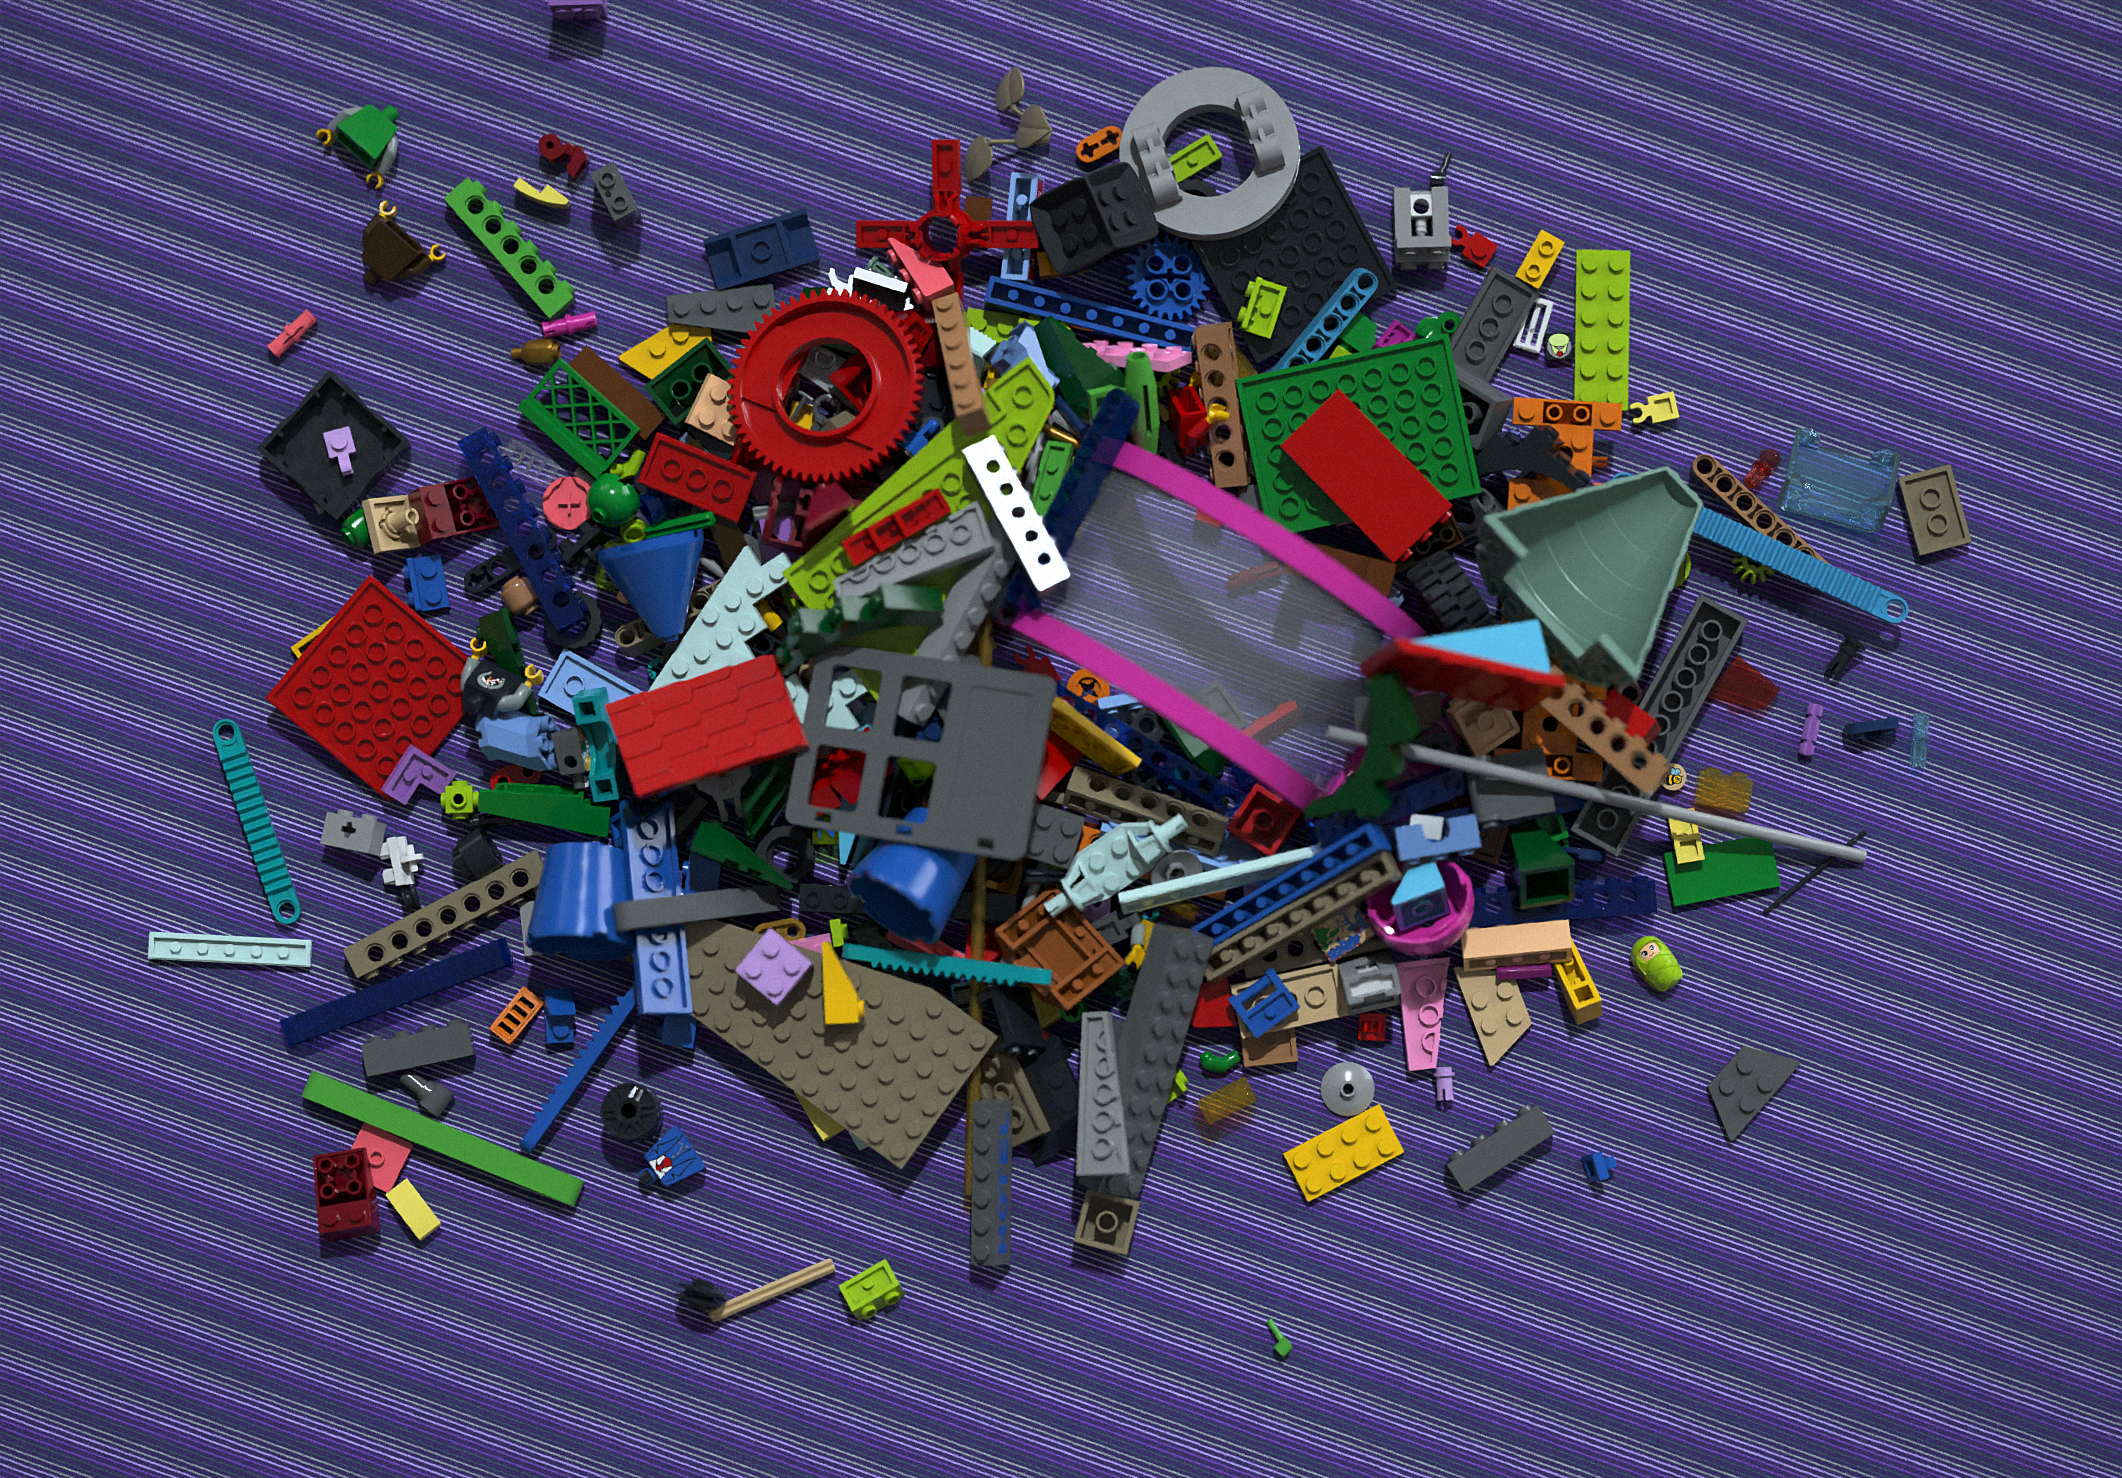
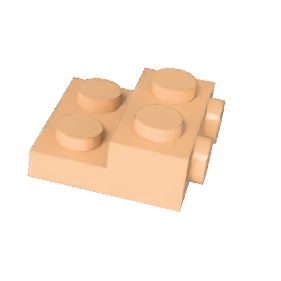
M1454 698L1449 702L1450 708L1445 710L1456 734L1462 736L1472 757L1487 754L1521 731L1511 710L1486 707L1484 702Z

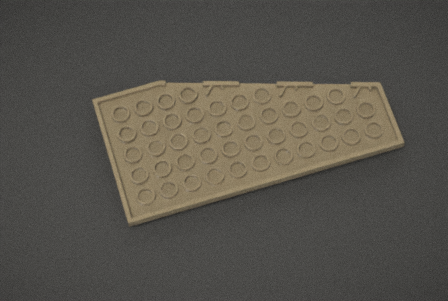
M715 919L706 922L684 924L693 1011L690 1015L900 1169H903L998 1038L997 1035L934 989L841 959L839 960L856 988L860 1001L864 1000L865 1017H860L861 1023L825 1024L822 953L792 944L815 964L779 1006L735 971L764 935Z

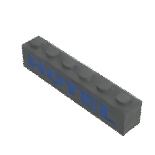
M983 1099L973 1101L971 1264L998 1266L1011 1263L1012 1100Z

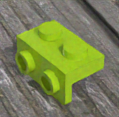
M1256 277L1254 282L1249 281L1245 296L1249 297L1246 308L1241 306L1236 321L1241 323L1239 330L1271 339L1287 287L1263 280L1260 277Z

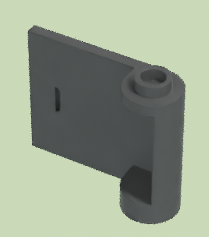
M1543 747L1492 757L1490 755L1471 757V759L1549 777ZM1465 771L1473 814L1476 815L1477 825H1481L1482 829L1497 827V822L1556 811L1552 791Z

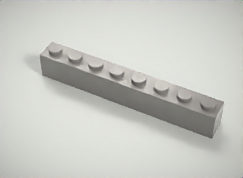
M993 515L988 522V527L996 550L966 562L943 604L945 612L934 626H931L915 656L960 663L1017 559ZM906 677L903 681L897 713L905 719L925 727L949 682Z

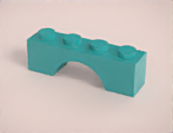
M606 687L580 690L572 698V704L577 725L581 726L584 730L590 748L591 766L588 777L594 802L620 799L628 791L622 759L616 753L617 738L605 705L609 704Z

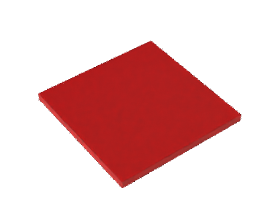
M369 575L265 699L388 802H391L393 797L383 792L381 788L408 746L411 744L430 756L466 714L463 707V692L460 689V678L468 656L372 575Z

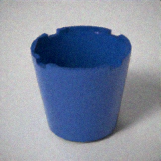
M922 807L914 808L902 821L922 824L927 819L928 809ZM899 825L897 834L912 836L913 827ZM883 839L850 873L846 880V886L852 898L858 897L864 903L861 909L880 925L907 940L916 942L919 938L924 939L923 941L926 944H933L941 936L979 855Z
M594 841L587 843L565 842L549 846L546 851L526 936V946L535 952L548 956H554L555 952L568 953V959L616 960L626 958L627 952L633 954L631 931H616L612 907L615 903L629 901L624 851Z

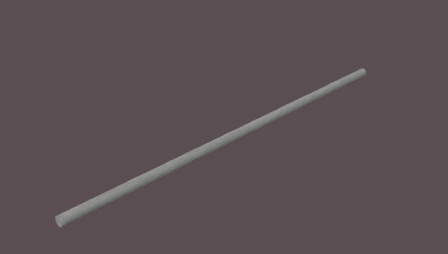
M1328 726L1325 739L1367 748L1370 735ZM1411 744L1400 746L1403 757L1862 864L1866 860V850Z

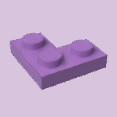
M410 744L381 790L406 805L419 783L441 795V792H445V786H449L457 773Z

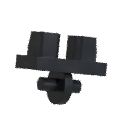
M585 520L577 528L578 533L582 537L575 544L569 538H565L558 544V548L562 553L560 557L573 571L581 564L586 567L592 561L599 566L596 551L603 550L602 545L609 540V537L597 524L594 526Z

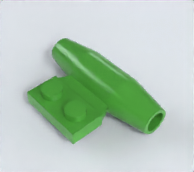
M1136 351L1128 354L1126 358L1124 388L1108 385L1087 390L1091 439L1094 443L1119 438L1120 435L1129 429L1134 446L1156 455L1160 427L1157 385L1148 354Z

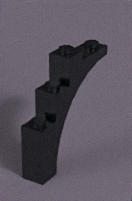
M1550 425L1534 426L1521 444H1519L1521 441L1515 434L1511 432L1495 433L1483 450H1477L1472 447L1479 479L1499 471L1527 470L1546 475L1563 483L1573 492L1595 486L1590 481L1591 477L1585 471L1577 469L1571 464L1572 459L1566 453L1558 452L1564 442L1558 437V431Z

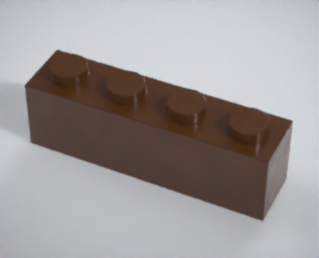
M587 345L570 362L569 365L641 428L634 437L637 442L643 439L648 443L668 420L663 412Z

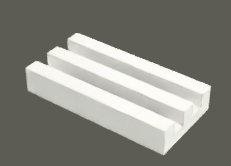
M1537 297L1534 302L1536 306L1525 343L1520 342L1527 316L1517 331L1512 346L1514 348H1521L1524 351H1531L1535 354H1539L1554 303ZM1544 305L1547 306L1536 344L1532 346L1530 343L1541 306Z

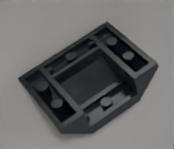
M1060 1032L1045 1039L1047 1048L1038 1052L1037 1057L1029 1060L1017 1057L1051 1131L1025 1142L1035 1164L1078 1144L1080 1086L1067 1061L1071 1054Z

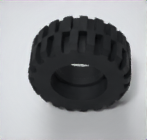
M1438 551L1409 570L1406 576L1409 587L1441 636L1497 627V623L1494 621V617L1481 598V595L1463 569L1448 552Z

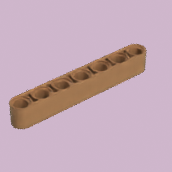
M1702 454L1693 460L1690 466L1691 475L1747 527L1776 540L1778 534H1785L1789 538V546L1811 555L1813 558L1819 559L1824 563H1828L1714 457ZM1699 461H1706L1710 465V472L1708 474H1701L1697 470V463ZM1719 479H1725L1729 482L1730 490L1724 493L1718 490L1717 481ZM1740 497L1748 499L1750 503L1749 510H1740L1736 504L1737 499ZM1758 516H1766L1769 519L1770 525L1768 529H1761L1757 525L1756 520Z

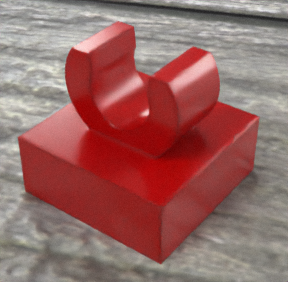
M1359 1013L1357 1040L1385 1041L1386 1014Z

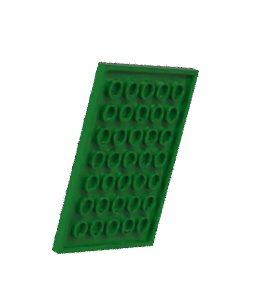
M1448 333L1236 379L1264 516L1291 533L1353 521L1280 446L1338 389L1370 419L1447 500L1482 493Z

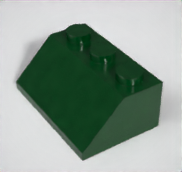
M706 337L643 387L678 432L683 435L692 426L686 423L685 420L707 374H712L726 382L735 377L729 373V369L733 368L708 337Z

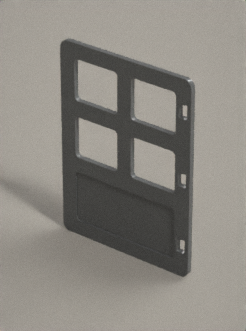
M842 644L831 645L816 655L802 726L810 747L797 751L785 813L787 820L799 826L1008 860H1019L1023 857L1026 850L1056 693L1055 681L1048 676ZM837 666L882 673L871 731L863 732L826 726L824 724L834 669ZM908 676L952 684L943 736L939 743L894 736L903 681ZM821 746L866 752V763L857 808L854 812L809 805L808 801L818 750ZM890 757H900L936 764L927 819L922 824L878 816L887 763ZM818 812L832 814L831 823L816 821ZM899 825L913 827L912 836L897 834ZM980 838L994 840L993 850L979 848Z

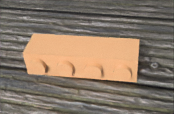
M1551 919L1547 922L1538 923L1527 921L1518 925L1507 926L1505 924H1498L1488 928L1470 927L1460 937L1464 972L1496 969L1498 966L1503 968L1515 967L1516 965L1527 966L1530 964L1572 961V944L1568 920Z

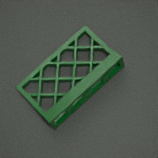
M562 358L556 361L529 396L517 407L518 410L596 479L601 474L609 471L610 466L641 430ZM560 367L568 373V385H556L555 373ZM550 380L551 386H545ZM583 387L586 389L589 402L576 403L575 388ZM569 388L571 403L558 404L556 389ZM551 389L553 405H543L536 396L541 390ZM595 405H604L608 409L609 420L596 421ZM589 406L591 421L578 422L576 407ZM571 407L572 422L564 423L561 421L558 408ZM614 423H624L631 429V432L626 438L616 439ZM596 424H609L611 439L598 440ZM591 425L592 440L584 441L579 437L578 426ZM616 442H622L617 448ZM598 443H611L612 455L607 461L599 454Z

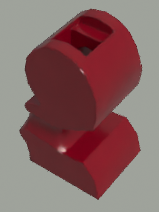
M546 134L539 140L538 148L548 162L556 164L565 158H571L566 167L569 175L576 182L590 161L583 148L569 142L563 144L560 138L554 134Z

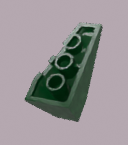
M1050 315L1033 326L1042 354L1050 370L1060 379L1058 386L1067 404L1085 425H1088L1090 419L1087 390L1108 385L1124 388L1125 375L1111 361L1107 363L1097 356L1096 353L1098 351L1093 347L1087 348L1076 339V334Z
M711 818L707 822L701 821L690 852L783 889L792 890L793 885L728 830L723 829L724 823Z

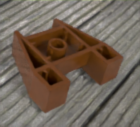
M1305 541L1355 576L1362 578V581L1381 595L1389 597L1396 568L1395 563L1369 554L1366 555L1312 541ZM1284 562L1282 572L1287 573V579L1302 582L1303 577L1308 578Z

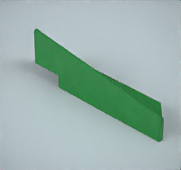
M502 782L495 784L494 790L479 789V812L601 837L608 836L610 800L594 802L593 798H584V788L574 789L573 786Z

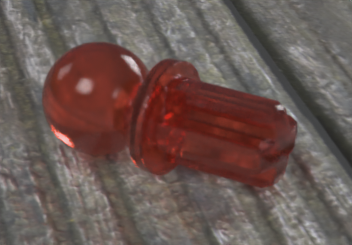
M1772 448L1761 452L1759 460H1755L1752 463V469L1743 478L1744 485L1747 488L1756 489L1764 478H1768L1771 475V470L1777 468L1780 464L1781 457L1779 452Z

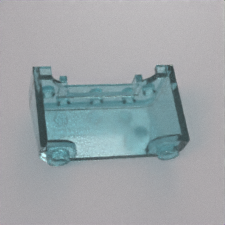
M1797 427L1778 493V506L1786 511L1864 532L1879 531L1891 508L1901 454L1894 453L1888 449H1881L1874 452L1870 459L1820 446V436L1814 430Z

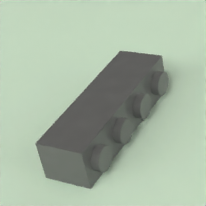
M462 1019L446 1022L447 1027L436 1029V1024L420 1027V1033L410 1034L409 1030L393 1033L394 1038L383 1040L382 1035L366 1038L367 1044H362L361 1050L367 1077L476 1055L470 1023H463Z
M1527 1104L1515 1112L1518 1117L1511 1122L1505 1119L1493 1127L1495 1132L1488 1137L1483 1133L1472 1140L1470 1143L1473 1147L1463 1152L1460 1148L1448 1156L1450 1162L1445 1165L1463 1192H1466L1556 1133L1538 1105L1531 1107L1530 1104Z

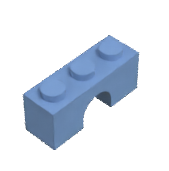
M1472 814L1445 819L1446 834L1437 843L1430 842L1425 837L1422 824L1392 828L1397 861L1404 860L1405 865L1421 863L1420 857L1430 855L1431 860L1448 858L1447 852L1458 851V856L1473 854L1474 848L1481 847L1476 815Z

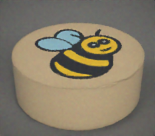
M1671 763L1668 765V768L1672 772L1661 783V786L1666 790L1675 791L1685 784L1686 772L1680 765Z

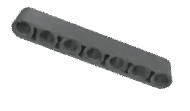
M773 884L625 901L612 905L617 932L706 922L714 919L723 920L764 915L782 911L778 886Z

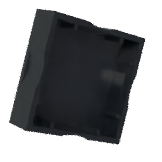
M329 370L307 393L299 407L289 417L282 420L256 449L260 456L333 521L340 525L341 521L353 511L412 446L402 433L384 417L368 408L357 393ZM349 426L357 454L349 456L354 474L343 476L339 460L331 461L329 458L323 433Z

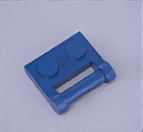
M1272 967L1265 971L1266 975L1237 996L1233 994L1228 998L1232 1007L1255 1038H1258L1300 1007ZM1273 983L1277 990L1246 1011L1243 1004Z

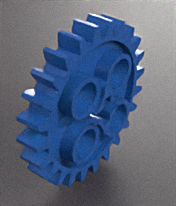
M1165 235L1161 242L1156 236L1151 240V243L1147 242L1142 245L1143 249L1141 247L1134 249L1136 256L1131 255L1127 259L1133 265H1127L1124 268L1130 275L1123 278V281L1131 283L1125 289V292H1133L1134 296L1129 301L1134 302L1138 300L1137 311L1144 307L1147 309L1145 315L1155 313V317L1162 318L1164 316L1165 320L1169 321L1174 316L1178 322L1182 319L1183 315L1186 318L1191 316V309L1196 312L1200 308L1198 302L1203 303L1206 300V297L1201 293L1209 291L1210 288L1203 283L1208 282L1210 277L1203 275V272L1206 270L1204 266L1200 265L1199 257L1196 258L1194 248L1192 250L1187 249L1189 241L1179 245V237L1177 236L1172 242H1170L1168 235ZM1149 260L1157 263L1158 271H1153L1149 267ZM1175 260L1180 261L1184 265L1183 272L1176 269L1174 265ZM1166 274V278H1167V279H1174V280H1172V281L1168 284V280H1167V279H1160V278ZM1144 277L1154 278L1155 280L1146 281ZM1188 277L1189 281L1178 278ZM1150 286L1158 289L1160 294L1158 298L1152 296ZM1176 287H1181L1185 291V298L1177 295Z

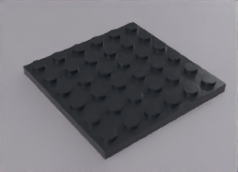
M1322 145L1300 156L1298 174L1290 194L1281 207L1261 225L1246 233L1227 239L1212 241L1189 239L1256 364L1291 346L1355 269L1365 268L1372 272L1378 280L1375 292L1364 305L1398 287ZM1363 275L1359 278V288L1368 285V275ZM1256 277L1287 287L1271 339L1239 330L1241 323L1236 322L1241 306L1246 308L1249 297L1245 296L1249 281L1254 282ZM1346 296L1341 300L1342 309H1346L1351 305V296ZM1334 317L1325 319L1323 326L1326 327L1335 322Z

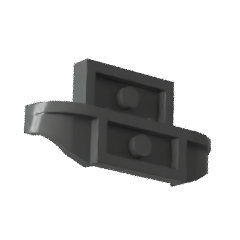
M856 267L854 275L850 274L846 284L839 281L835 276V269L830 268V284L837 290L843 291V289H847L850 294L857 291L860 297L866 294L871 301L875 298L880 304H885L889 310L894 312L913 308L924 309L922 304H910L912 293L907 292L908 283L903 282L904 280L898 276L889 275L886 277L878 274L872 268L863 267L861 269Z

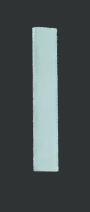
M149 932L148 959L311 967L313 940Z

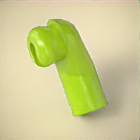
M634 449L629 461L619 464L616 462L610 466V474L618 475L621 477L619 480L635 477L647 454Z

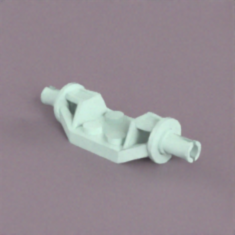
M1178 813L1161 826H1156L1153 820L1142 823H1121L1076 854L1065 878L1061 879L1064 891L1048 902H1045L1046 909L1054 918L1071 905L1077 906L1080 911H1083L1085 906L1108 899L1153 869L1155 863L1166 852H1172L1169 840L1183 830L1188 829L1187 822ZM1152 831L1154 833L1141 841H1138L1135 837ZM1083 872L1085 878L1073 888L1071 885Z

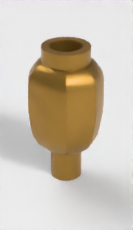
M534 339L527 341L522 348H512L511 357L512 359H523L530 365H551L555 360L561 358V346L559 343L554 344L550 339Z

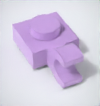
M347 426L323 433L330 460H339L343 476L354 474L349 456L357 453L350 427Z

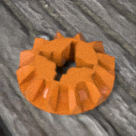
M1084 669L1076 671L1070 677L1067 684L1069 700L1075 707L1083 711H1092L1090 705L1092 702L1100 698L1109 697L1110 694L1109 683ZM1096 680L1093 690L1098 697L1096 698L1094 695L1088 694L1081 699L1084 690L1079 682L1089 685Z

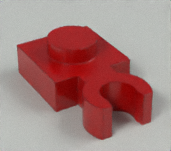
M1457 225L1455 229L1462 234V238L1455 240L1451 237V245L1455 247L1462 246L1464 250L1461 256L1484 269L1498 248V245L1477 231L1470 237L1463 226Z

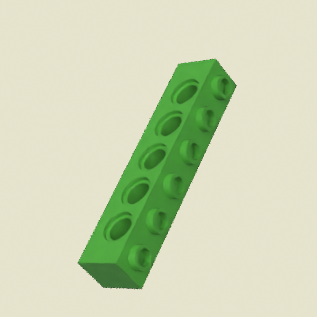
M467 177L445 196L444 200L550 321L555 320L576 301L572 296L575 290L566 280L560 282L556 278L555 274L558 271L548 260L544 263L537 256L540 251L530 239L525 242L519 236L523 231L513 220L507 222L502 214L505 211L495 200L491 203L484 196L487 191L478 180L472 182ZM475 202H481L484 205L482 212L479 214H472L470 212V207ZM490 223H501V230L497 234L488 233L487 228ZM509 242H517L519 244V249L516 253L507 254L505 252V247ZM525 263H536L535 272L532 274L523 273ZM544 282L554 283V290L550 294L540 292V287Z

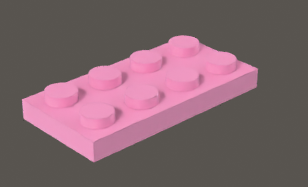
M1096 338L1093 339L1092 343H1082L1087 348L1093 347L1098 351L1096 353L1097 356L1107 363L1111 361L1117 367H1126L1127 355L1136 351L1148 354L1153 371L1170 372L1192 363V352L1182 351V347L1168 346L1166 349H1160L1157 344L1146 343L1141 346H1133L1132 341H1118L1115 344L1109 343V339Z

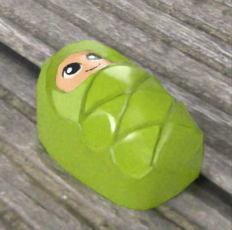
M1644 936L1634 943L1631 949L1630 960L1636 971L1653 989L1664 992L1681 980L1683 973L1680 965L1670 949L1660 939L1654 936Z

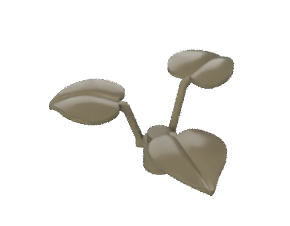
M1013 66L1002 78L995 96L996 105L999 110L1007 111L1010 108L1012 112L1021 117L1015 139H990L987 141L984 136H978L972 141L966 151L964 160L966 179L971 184L973 181L980 179L990 168L993 159L992 145L1017 144L1018 147L1025 149L1032 145L1045 147L1050 140L1053 129L1047 122L1044 111L1040 106L1036 104L1030 105L1023 113L1016 107V103L1021 101L1024 94V79L1018 67Z

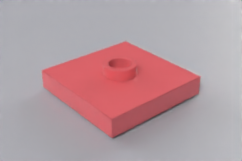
M364 1122L351 1149L366 1147L374 1186L388 1193L393 1189L414 1144L386 1130Z

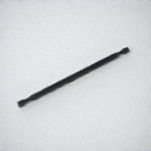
M1862 830L1858 836L1852 838L1845 846L1851 847L1859 838L1867 833ZM1830 856L1763 912L1766 915L1770 913L1774 907L1781 904L1837 857Z

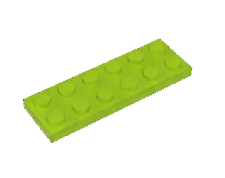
M1577 249L1575 264L1573 401L1622 403V412L1628 411L1630 251Z

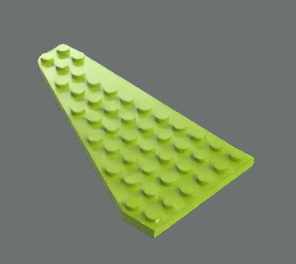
M1030 356L1007 371L983 393L992 429L966 437L956 417L803 557L781 572L808 609L829 610L838 599L833 580L866 562L872 561L875 557L886 551L891 552L899 548L905 540L917 538L926 533L925 529L932 525L936 527L949 520V516L976 501L981 503L988 524L993 513L964 461V450L994 437L997 444H1003L1008 455L1006 461L1009 466H1014L1019 474L1054 404L1052 386ZM990 466L986 469L991 474L1000 472V469L996 466ZM939 487L952 510L951 512L907 538H903L885 550L876 553L858 565L851 566L839 544L841 541ZM1003 489L999 494L1007 497L1010 490ZM966 562L905 585L940 588L944 604ZM913 625L886 628L857 635L836 644L915 656L931 626ZM853 668L876 701H878L882 673Z

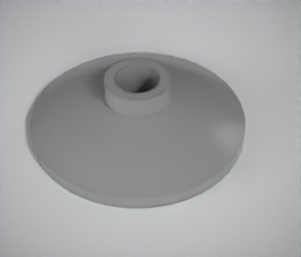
M1175 850L1167 853L1153 866L1150 876L1151 885L1203 873L1202 863L1194 853L1187 850Z
M1342 1062L1332 1066L1325 1073L1320 1088L1325 1105L1334 1113L1342 1116H1353L1363 1112L1371 1104L1375 1092L1374 1081L1370 1073L1363 1066L1353 1062ZM1345 1084L1353 1086L1351 1094L1344 1093L1343 1086Z

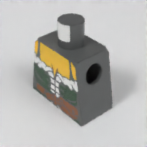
M570 727L551 733L560 774H571L574 789L589 787L587 771H590L591 766L590 748L582 727Z

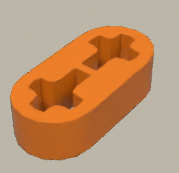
M1108 126L1086 137L1076 147L1077 158L1084 164H1092L1120 149L1122 131L1116 126ZM1111 132L1112 135L1117 134L1119 136L1116 139V145L1108 142L1102 146L1101 142L1107 139V133ZM1084 145H1087L1089 148L1098 145L1099 148L1093 151V157L1089 158L1088 155H1081L1084 151Z

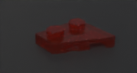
M1738 655L1711 687L1706 697L1764 710L1780 691V688Z

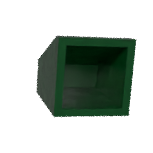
M1535 821L1508 825L1509 866L1521 909L1575 901L1573 859Z

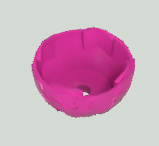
M1447 858L1437 860L1436 866L1445 886L1451 913L1433 919L1435 923L1429 928H1424L1421 926L1422 924L1403 931L1399 930L1392 899L1401 884V879L1368 897V920L1376 934L1393 949L1405 954H1417L1418 956L1442 952L1459 940L1471 920L1474 895L1469 876H1466L1457 864ZM1396 859L1395 862L1402 873L1404 860L1397 861Z

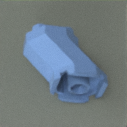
M1025 320L1012 329L1009 333L1011 337L1007 341L1003 340L998 345L990 359L991 365L1000 372L1002 377L1007 371L1030 356L1050 383L1052 389H1054L1060 379L1046 366L1034 327Z
M519 710L504 712L497 717H489L481 712L478 713L475 727L476 732L481 731L482 739H478L479 748L489 761L503 760L536 771L559 768L551 733L560 731V728L551 715L539 717Z

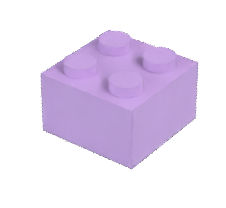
M769 928L735 971L773 1003L780 1006L815 963L778 932Z

